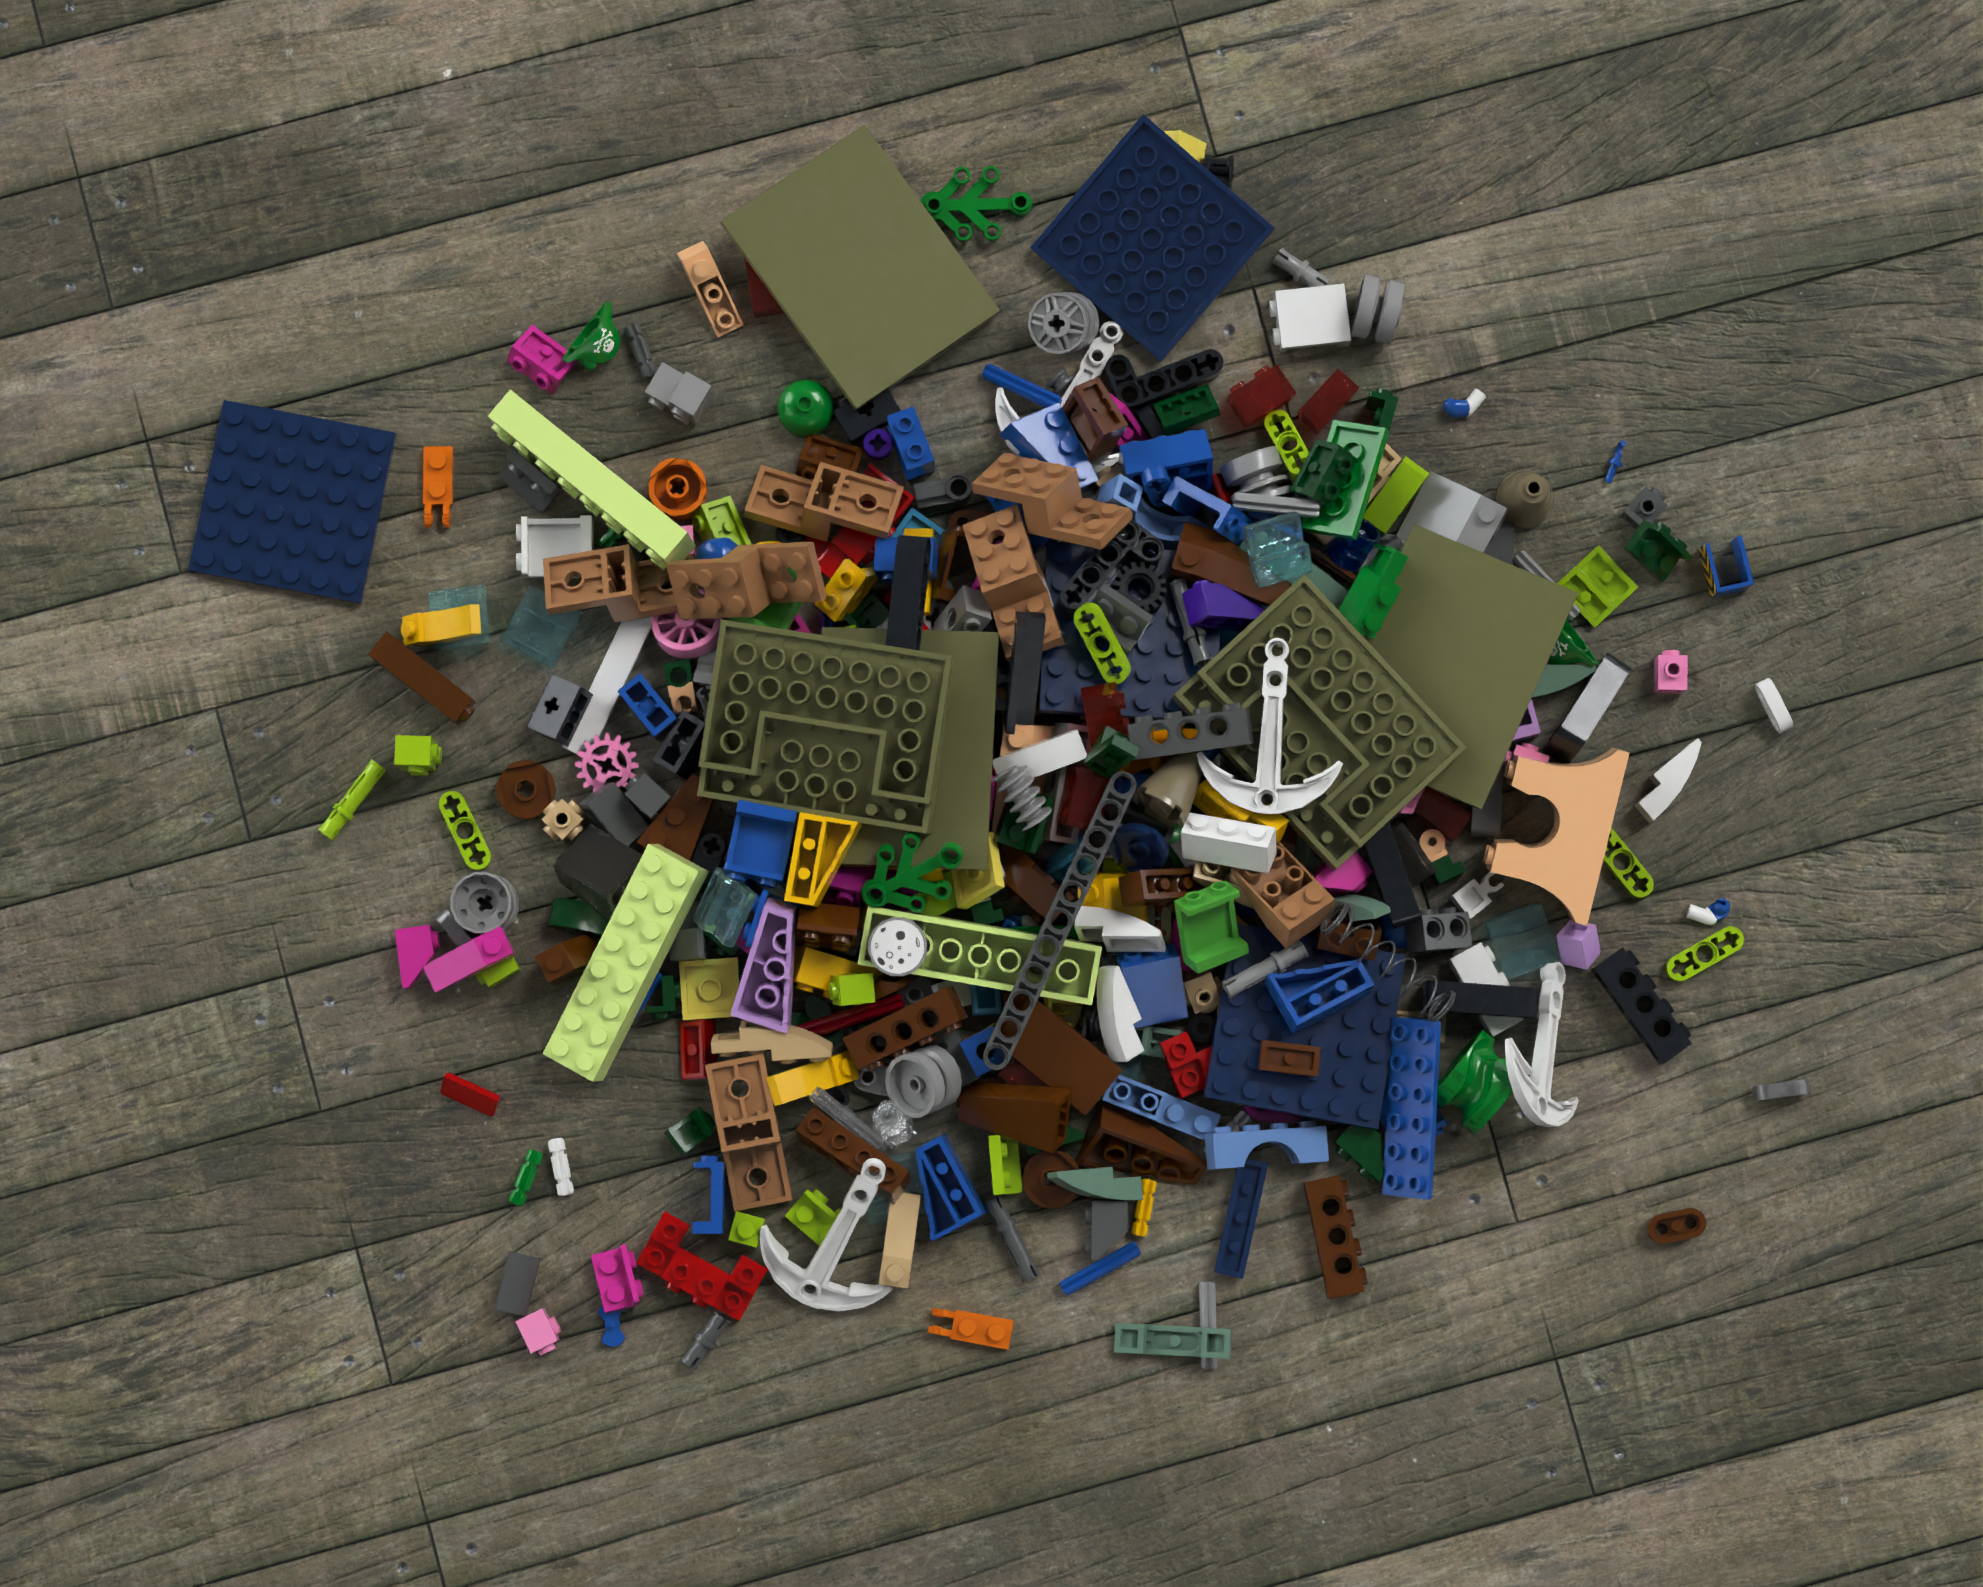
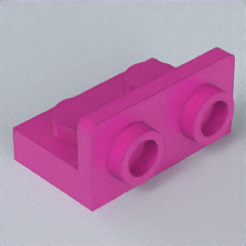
M531 325L511 347L507 362L517 372L523 373L533 380L539 388L554 394L560 382L574 368L578 360L569 363L562 362L561 359L567 352V349L534 325Z
M626 1244L620 1245V1248L591 1255L604 1313L607 1314L639 1306V1297H643L644 1293L641 1280L634 1279L632 1269L637 1268L633 1250L627 1251Z

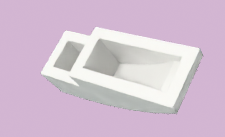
M1073 729L993 759L992 765L996 775L1014 765H1017V767L1026 765L1028 771L1023 777H1037L1083 760L1087 757V753L1078 730Z
M1699 738L1691 742L1649 777L1656 787L1634 805L1649 823L1654 821L1671 804L1689 778L1702 742Z
M1081 906L1076 916L1074 927L1081 942H1104L1107 952L1166 951L1161 931L1132 915L1100 907Z
M1100 967L1097 979V1009L1104 1045L1108 1056L1114 1062H1127L1144 1051L1133 1025L1142 1018L1120 967Z

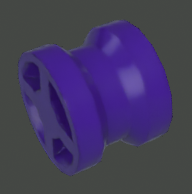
M878 428L869 431L863 441L864 451L872 460H884L892 452V438L883 429Z

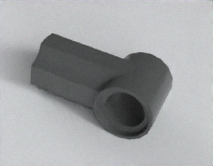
M962 474L914 484L919 510L953 503L963 504L968 502L973 494L970 480ZM957 482H963L967 485V491L964 495L956 496L951 492L952 486Z

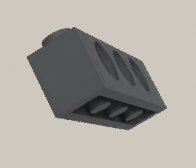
M1240 703L1223 705V711L1211 712V707L1193 709L1194 715L1182 716L1181 711L1164 713V719L1153 720L1152 715L1134 717L1135 723L1127 725L1129 741L1140 747L1134 760L1254 743L1249 707L1241 708ZM1216 718L1223 719L1227 724V730L1223 735L1216 734L1212 729L1213 721ZM1187 722H1191L1197 727V735L1194 739H1189L1183 734V727ZM1158 726L1164 727L1168 732V738L1164 743H1159L1154 738V730Z

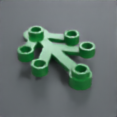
M963 166L955 169L953 178L939 192H928L920 200L934 220L940 219L955 233L956 239L962 243L968 242L972 238V228L968 224H960L950 212L961 211L984 233L988 241L995 242L1001 237V227L997 223H990L978 211L1010 210L1013 215L1024 217L1032 209V199L1025 192H1016L1011 198L977 199L990 185L998 182L1000 173L995 166L985 167L982 177L961 199L949 198L960 185L964 186L970 181V171ZM988 171H993L996 173V178L989 180L985 174ZM959 172H965L967 178L961 181L957 179L956 175ZM1022 198L1026 201V205L1018 207L1015 201ZM931 201H937L940 206L938 209L932 210L928 204ZM962 228L969 231V235L965 238L960 237L958 231ZM989 228H996L998 234L991 237L987 234V230Z
M909 831L905 833L902 839L903 850L897 874L886 880L888 866L893 862L896 850L890 844H883L877 852L878 863L874 878L867 880L862 887L861 895L863 900L871 907H881L886 903H892L909 908L914 913H920L925 909L927 904L926 897L921 893L907 896L894 890L906 887L934 895L938 900H946L952 891V886L948 881L939 880L934 883L919 877L941 866L949 869L958 867L964 855L962 847L955 842H947L941 847L938 854L911 867L914 852L920 845L921 837L917 832ZM913 838L916 844L910 845L906 839ZM947 850H954L956 851L957 855L950 856L947 853ZM888 851L891 857L886 858L881 852ZM944 887L947 893H940L937 888ZM877 888L882 894L876 895L872 892V889ZM915 899L919 900L922 905L915 906L912 901Z

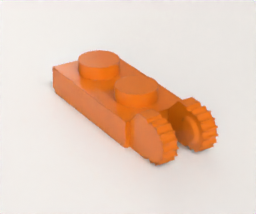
M423 446L425 528H432L434 522L433 506H443V528H450L454 477L453 446Z
M932 1308L931 1314L941 1318L949 1317L954 1318L952 1330L933 1325L928 1326V1333L949 1336L953 1340L1009 1350L1014 1320L955 1310L954 1312Z

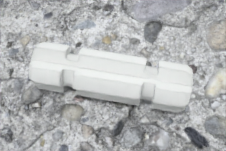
M551 1139L548 1141L549 1152H552L553 1155L551 1162L554 1178L558 1181V1184H556L557 1193L559 1196L570 1195L574 1192L572 1181L569 1180L571 1174L567 1154H564V1150H566L564 1139Z

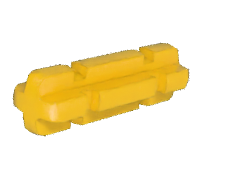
M1151 1179L1141 1180L1143 1200L1137 1201L1134 1214L1136 1221L1133 1222L1131 1233L1136 1236L1146 1237L1149 1225H1147V1221H1150L1154 1201L1152 1195L1155 1193L1157 1182Z

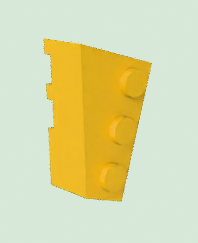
M800 812L784 901L818 907L863 824Z
M795 946L793 983L796 984L797 989L813 993V989L824 992L823 997L829 998L828 983L831 982V975L871 972L873 973V979L883 974L877 968L858 965L857 962L808 947Z

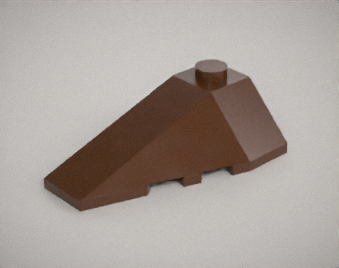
M1185 521L1169 574L1170 578L1176 580L1185 578L1187 583L1190 584L1201 580L1223 584L1250 602L1267 607L1289 588L1290 582L1216 531Z
M1102 1102L1091 1119L1076 1160L1078 1165L1089 1169L1113 1167V1171L1131 1173V1177H1138L1141 1174L1157 1176L1160 1181L1196 1185L1207 1169V1161L1131 1112Z

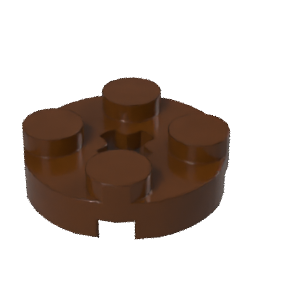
M521 760L510 764L505 769L497 782L496 793L500 805L510 815L528 820L544 814L543 810L554 801L556 785L551 773L544 766L531 760ZM523 782H528L529 786H534V791L530 793L529 798H525L524 794L518 793V789L523 787Z
M1057 1150L1054 1153L1043 1151L1035 1154L1025 1165L1022 1177L1024 1191L1028 1198L1036 1205L1050 1209L1069 1204L1076 1197L1077 1193L1062 1188L1059 1185L1057 1187L1054 1185L1047 1187L1044 1184L1046 1182L1044 1174L1046 1172L1079 1170L1075 1160L1068 1154Z

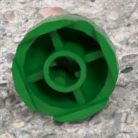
M808 379L795 381L788 385L779 396L777 404L779 421L795 437L806 439L807 435H820L833 422V411L835 410L833 397L828 389L817 381Z

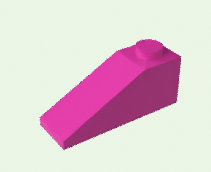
M499 926L429 962L423 968L434 992L437 993L516 954L504 928Z

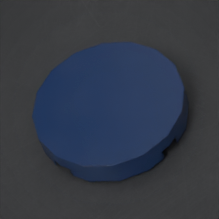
M1129 823L1122 825L1116 830L1110 843V853L1117 864L1121 865L1122 863L1128 867L1127 871L1133 873L1138 870L1160 869L1163 867L1169 856V846L1165 838L1156 829L1146 824Z

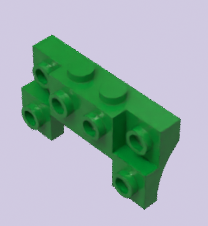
M1378 543L1374 546L1379 550L1370 566L1363 565L1339 608L1340 613L1363 637L1367 636L1371 639L1375 638L1391 607L1397 600V596L1402 588L1395 584V581L1403 571L1404 565L1409 558L1390 546H1383Z

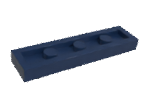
M1247 1158L1244 1167L1236 1168L1215 1263V1273L1241 1279L1244 1277L1268 1167L1266 1162Z

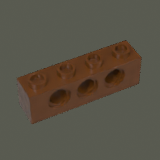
M1194 868L1138 870L1118 878L1123 907L1174 905V900L1184 897L1189 892L1200 891L1206 887L1192 879Z
M952 985L844 1037L843 1040L857 1070L867 1067L870 1072L884 1065L883 1059L890 1055H893L895 1059L900 1055L911 1052L908 1046L918 1042L921 1047L936 1040L934 1034L943 1029L948 1034L962 1027L960 1021L968 1018ZM929 1010L934 1011L937 1015L938 1021L935 1026L931 1025L927 1020ZM903 1023H907L912 1029L910 1038L902 1034L901 1027ZM878 1035L882 1036L886 1041L884 1051L880 1050L876 1045Z
M814 1107L811 1108L796 1129L800 1142L854 1178L861 1174L863 1163L870 1158L881 1160L885 1164L886 1172L883 1181L878 1184L876 1193L892 1204L896 1203L911 1182L909 1170ZM876 1166L869 1167L873 1172L879 1171V1168Z
M1340 1175L1303 1182L1327 1299L1364 1292L1363 1285H1367L1368 1280L1365 1268H1359L1357 1256H1361L1362 1252L1359 1239H1353L1351 1227L1356 1225L1352 1209L1347 1210L1345 1198L1349 1197L1346 1180L1341 1181ZM1329 1198L1335 1200L1338 1204V1210L1333 1216L1326 1215L1322 1208L1324 1201ZM1336 1227L1340 1228L1344 1233V1240L1339 1245H1334L1329 1240V1232ZM1339 1257H1346L1350 1262V1269L1345 1274H1340L1335 1269V1262Z

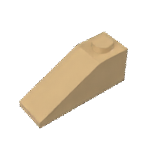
M903 1192L895 1204L890 1202L879 1276L880 1285L908 1288L921 1194Z

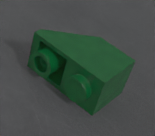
M1347 1125L1333 1141L1337 1146L1334 1151L1346 1162L1352 1159L1360 1167L1357 1169V1172L1370 1182L1372 1179L1376 1182L1380 1181L1383 1178L1381 1135L1373 1129Z

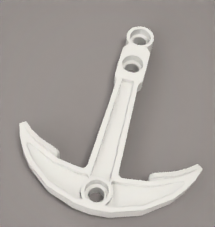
M1108 321L1101 326L1099 337L1093 340L1080 363V370L1062 397L1061 407H1063L1075 386L1096 377L1100 378L1108 359L1114 353V346L1119 344L1123 336V329L1116 322ZM1114 328L1117 334L1110 337L1107 335L1106 330ZM1098 352L1103 356V359L1095 361L1092 358V354ZM1003 387L997 388L995 399L996 419L1001 432L1010 423L1020 419L1010 406ZM1007 439L1005 443L1016 456H1019L1020 452ZM1119 453L1109 455L1108 458L1091 464L1095 473L1098 474L1108 465L1110 467L1115 465L1119 461Z
M1273 638L1265 646V654L1268 660L1264 663L1262 695L1264 697L1255 782L1249 783L1233 779L1234 775L1217 767L1202 751L1196 754L1206 779L1214 789L1229 802L1252 812L1263 814H1281L1303 808L1327 791L1343 766L1342 762L1337 761L1322 773L1304 779V784H1281L1283 700L1287 694L1288 665L1285 659L1289 655V646L1283 639ZM1275 645L1282 646V655L1274 656L1272 648ZM1273 675L1281 677V683L1278 686H1273L1270 683V678ZM1263 795H1272L1273 802L1270 805H1264L1262 803Z
M1554 962L1547 963L1540 970V978L1543 983L1540 993V1015L1532 1066L1524 1059L1513 1039H1505L1506 1066L1514 1097L1525 1116L1536 1125L1544 1127H1558L1568 1122L1579 1102L1578 1097H1571L1561 1102H1555L1551 1099L1558 1021L1561 1017L1564 994L1562 985L1566 978L1562 963Z
M870 1158L863 1163L861 1174L856 1176L844 1199L842 1210L806 1269L788 1259V1251L774 1238L768 1226H761L760 1247L764 1263L774 1281L792 1298L817 1309L845 1311L873 1304L892 1291L893 1287L887 1285L852 1282L850 1288L829 1281L859 1218L866 1213L877 1192L878 1184L885 1177L886 1167L881 1160ZM876 1166L879 1168V1171L873 1172L869 1167ZM863 1190L866 1192V1194L859 1195L856 1191ZM807 1284H811V1285L815 1286L816 1288H815V1289H808V1288L806 1287V1285H807Z

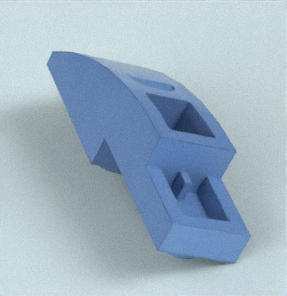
M1118 1075L1105 1091L1102 1098L1103 1101L1204 1141L1205 1134L1214 1133V1127H1217L1221 1116L1122 1075Z

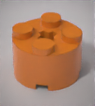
M679 458L666 459L653 469L648 483V492L652 504L673 521H683L695 516L701 505L705 504L708 499V486L702 470L694 462ZM677 484L679 487L684 485V492L680 495L677 492L672 494L674 492L673 485Z

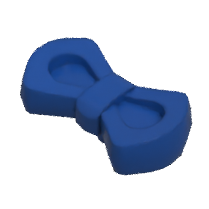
M602 1305L597 1312L605 1321L606 1328L601 1342L608 1347H618L626 1339L620 1329L619 1318L622 1310L605 1314Z

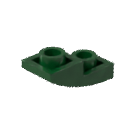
M555 897L552 903L548 926L572 934L582 932L601 938L615 909L588 902Z

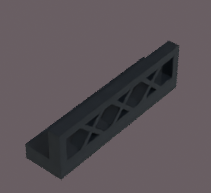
M1015 612L1004 710L1006 734H1015L1016 724L1034 725L1046 623L1045 613Z

